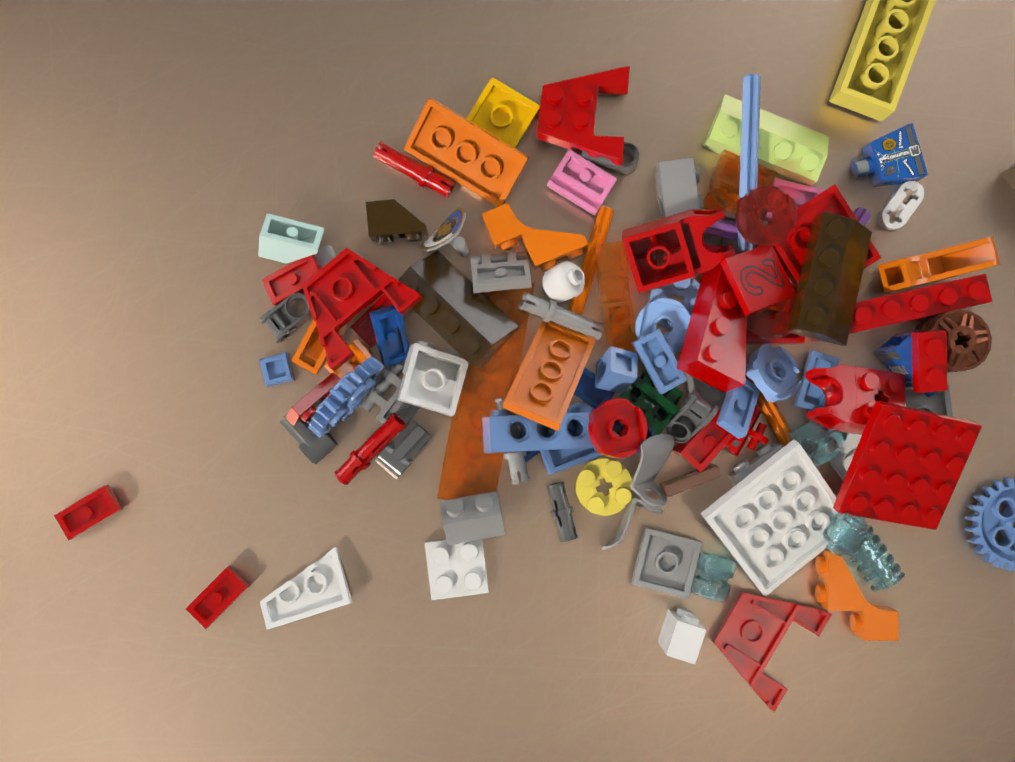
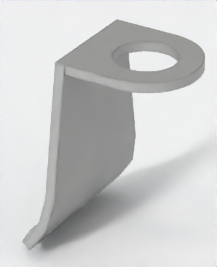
M668 434L654 435L643 441L640 446V463L630 486L645 503L655 507L664 506L667 502V496L654 482V479L674 447V437ZM652 490L656 492L660 499L653 500L649 498L645 491Z
M631 499L627 504L616 535L611 542L602 546V549L614 548L621 543L626 534L635 505L662 514L663 510L639 499Z

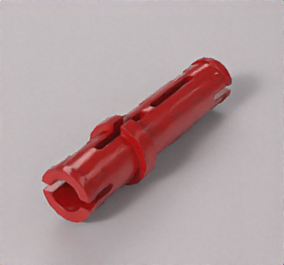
M382 141L378 143L380 148H375L373 152L374 159H378L416 180L422 188L428 187L445 198L450 196L449 192L452 193L456 182L435 172L434 167L430 165L426 167L384 144Z
M391 414L387 421L359 449H354L350 453V458L334 472L337 480L344 485H348L362 469L366 470L371 465L370 461L406 427L403 419L397 414Z

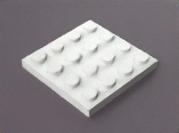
M794 439L700 513L764 597L841 537L850 523L853 522L849 515L838 513L833 508L837 497L800 443Z

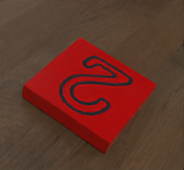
M772 243L731 256L720 262L745 316L796 296Z

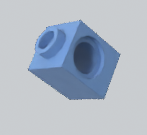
M611 346L596 362V388L622 394L637 379V353Z

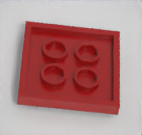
M836 184L761 231L768 244L772 243L785 272L796 289L813 219L825 211L850 217L858 221ZM871 240L864 269L881 258Z

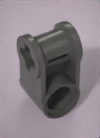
M294 293L279 305L267 311L259 321L261 324L267 325L275 336L274 341L278 344L293 335L298 328L312 318L305 295ZM300 300H305L307 305L306 311L299 315L295 310L296 303Z
M695 389L678 407L679 409L675 415L672 416L666 427V433L674 437V442L686 443L701 428L710 423L717 414L719 407L716 404L713 406L699 396V391Z

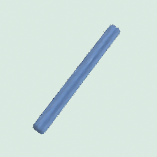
M747 74L743 77L737 248L738 252L742 253L754 249L756 239L761 76L758 74Z

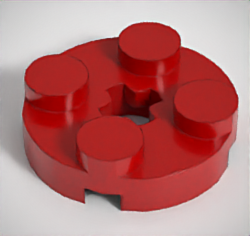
M616 398L600 403L597 408L590 412L588 432L590 440L599 454L611 458H625L634 455L640 449L638 447L641 445L642 440L646 439L648 425L646 417L639 407H635L627 399ZM616 420L618 424H623L624 430L620 431L619 437L612 430Z

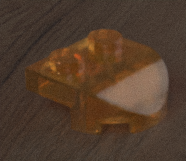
M723 150L712 174L709 189L712 198L719 206L739 215L740 156ZM758 164L756 211L769 199L768 192L777 173Z

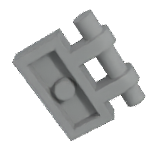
M514 249L507 250V253L490 255V252H483L481 256L470 257L474 293L532 287L527 251L516 252Z
M400 363L394 364L389 369L386 368L381 374L383 376L374 389H371L366 395L367 398L361 404V407L369 413L376 404L381 407L382 410L375 418L382 424L394 413L401 417L407 426L421 408L397 400L402 379L398 375L404 368ZM393 384L398 389L387 401L382 396Z

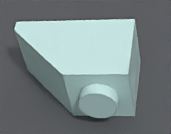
M267 213L259 235L258 257L287 264L317 254L324 228Z

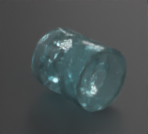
M812 420L800 425L787 434L791 441L794 439L800 443L815 467L832 460L843 452L835 438L828 437L827 434L830 429Z
M700 552L696 566L700 572L694 576L690 592L707 599L728 602L731 590L728 579L734 577L737 562L719 555Z

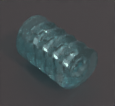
M871 525L862 526V528L868 530L869 537L859 551L853 554L850 561L854 563L861 560L862 563L857 567V571L863 572L868 570L863 579L866 582L875 580L870 586L872 591L887 589L901 581L905 573L900 572L901 567L898 563L894 562L893 555L886 553L887 547L885 544L880 543L881 540L877 534H873V527ZM856 530L852 535H854V534H859V535H861V534H860L861 531H860V530ZM848 535L845 538V541H847L849 536L852 537V535ZM859 536L856 539L847 541L848 544L843 551L845 553L855 551L864 540V537Z

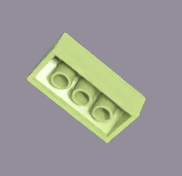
M724 94L703 144V148L737 162H740L742 101ZM760 109L758 170L782 180L807 186L814 185L818 181L828 156L829 136Z

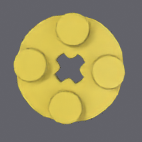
M608 458L593 459L587 462L578 473L575 482L576 496L582 506L591 513L602 516L613 515L620 512L631 501L633 490L630 486L632 478L629 471L618 461ZM600 479L611 482L612 487L608 489V494L604 495L602 491L597 492L596 487L600 485Z

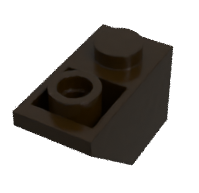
M395 199L366 202L368 234L372 241H377L378 245L392 244L394 239L405 238L406 242H417L422 240V236H429L427 226Z

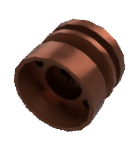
M957 309L929 316L919 322L913 330L918 332L946 331L947 373L974 369L985 361L991 351L992 336L989 326L981 316L972 311Z

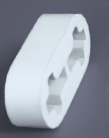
M908 181L896 188L877 215L878 225L885 231H894L905 225L924 198L923 187L916 181ZM912 190V199L903 203L902 201L907 195L906 191ZM898 209L899 212L895 216L896 221L890 223L888 221L890 218L888 214Z

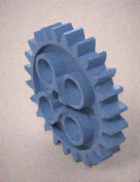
M372 356L367 360L365 359L353 372L346 373L336 386L329 391V396L316 409V414L312 417L313 420L309 423L308 428L320 438L341 420L345 421L363 403L364 397L375 386V380L382 372L383 365Z
M1003 477L1002 482L992 480V488L982 486L984 496L973 495L978 503L977 505L968 504L967 506L974 513L973 515L965 516V519L972 521V525L966 527L965 530L974 533L968 539V542L978 544L974 552L984 554L983 561L992 562V566L1001 569L1003 567L1004 570L1013 572L1015 569V527L1012 524L1015 522V479ZM1001 502H1003L1005 506V509L1002 514L999 513V505ZM1000 530L1001 539L996 543L995 535Z

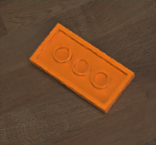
M428 98L403 149L497 207L506 202L530 158L433 98Z
M542 321L502 408L558 431L596 339L555 322Z

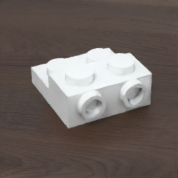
M418 341V344L410 345L402 371L404 376L397 400L451 417L454 416L469 363L461 358L462 356L458 352L453 350H445V352L436 350L435 345L429 342Z

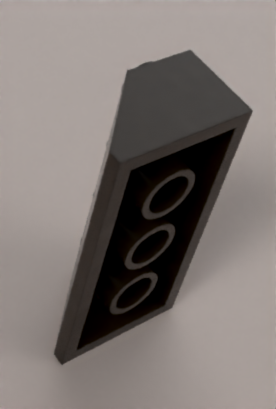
M825 211L813 219L787 329L788 333L841 346L847 345L872 231L855 219Z
M438 250L411 265L398 279L423 297L412 309L472 367L481 370L519 329V326L483 292L474 293L473 283Z

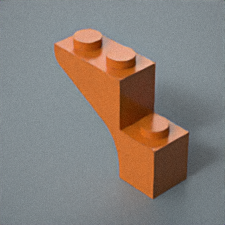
M509 203L482 213V220L494 249L501 248L502 251H506L518 245L517 241L522 240L534 270L541 268L542 272L557 265L556 261L567 257L568 261L584 255L583 250L588 246V242L582 234L540 230L525 226L515 217Z
M992 236L925 254L901 258L880 264L878 268L884 292L888 293L949 279L1001 264L994 237Z
M826 548L819 553L815 560L816 571L819 573V584L816 585L815 596L819 605L828 611H853V614L850 615V628L853 634L863 641H899V611L889 606H877L868 603L838 552Z

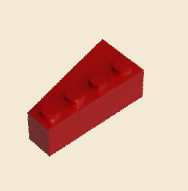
M720 263L710 271L703 272L677 369L722 392L745 386L747 316L744 315Z

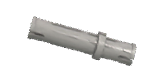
M528 292L524 293L521 300L529 303L520 302L519 304L520 310L540 316L544 322H555L593 337L597 341L603 334L598 331H604L605 324L602 322H597L556 305V301H545Z
M496 398L497 410H507L502 408L503 398ZM509 411V415H516V413ZM513 423L510 426V434L515 439L520 436L518 424ZM526 451L504 453V459H508L511 484L513 485L519 484L518 471L521 474L522 483L530 481L524 458L527 455Z

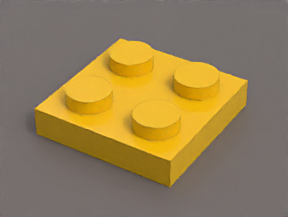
M491 77L466 119L512 147L517 148L540 111V105Z

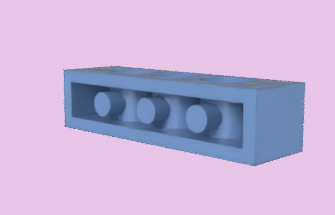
M576 407V413H566L559 430L556 431L549 428L546 437L541 436L539 433L540 423L521 415H509V410L491 411V416L482 418L484 453L595 448L588 432L589 414L593 407ZM570 420L576 425V432L573 436L567 431V425ZM513 423L518 424L521 429L520 436L517 439L513 438L510 434V426Z

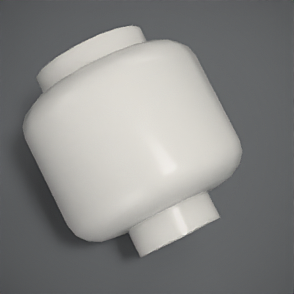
M570 261L561 262L549 268L544 273L542 279V288L545 295L558 303L566 302L579 296L585 286L583 271Z

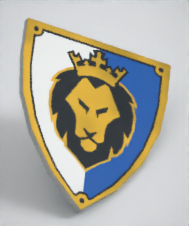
M457 207L419 248L429 252L449 243L462 257H465L471 249L465 244V239L458 234L464 225L466 212L462 208Z

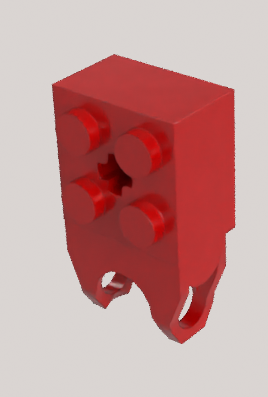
M723 208L710 210L690 209L623 230L622 241L638 292L641 293L696 277V274L710 271L724 259L734 256L733 245L712 246L702 239L703 232L708 227L725 217ZM656 249L663 250V256L657 257L656 253H652Z
M843 364L832 368H813L805 372V379L822 389L826 399L825 407L807 411V418L827 429L862 435L876 400L906 407L904 374Z

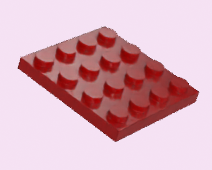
M876 400L833 508L841 514L937 530L982 425L971 420Z

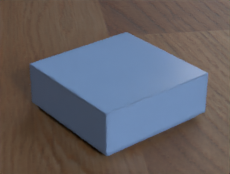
M288 352L259 359L266 387L295 380Z

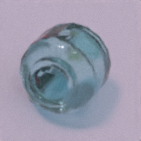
M848 512L845 514H835L823 531V537L827 542V549L837 556H842V554L848 556L855 555L869 537L866 521L861 517L849 515Z

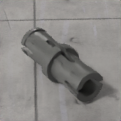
M564 481L547 485L553 509L550 512L552 517H555L560 542H567L578 538L572 517L574 510L573 506L569 505Z

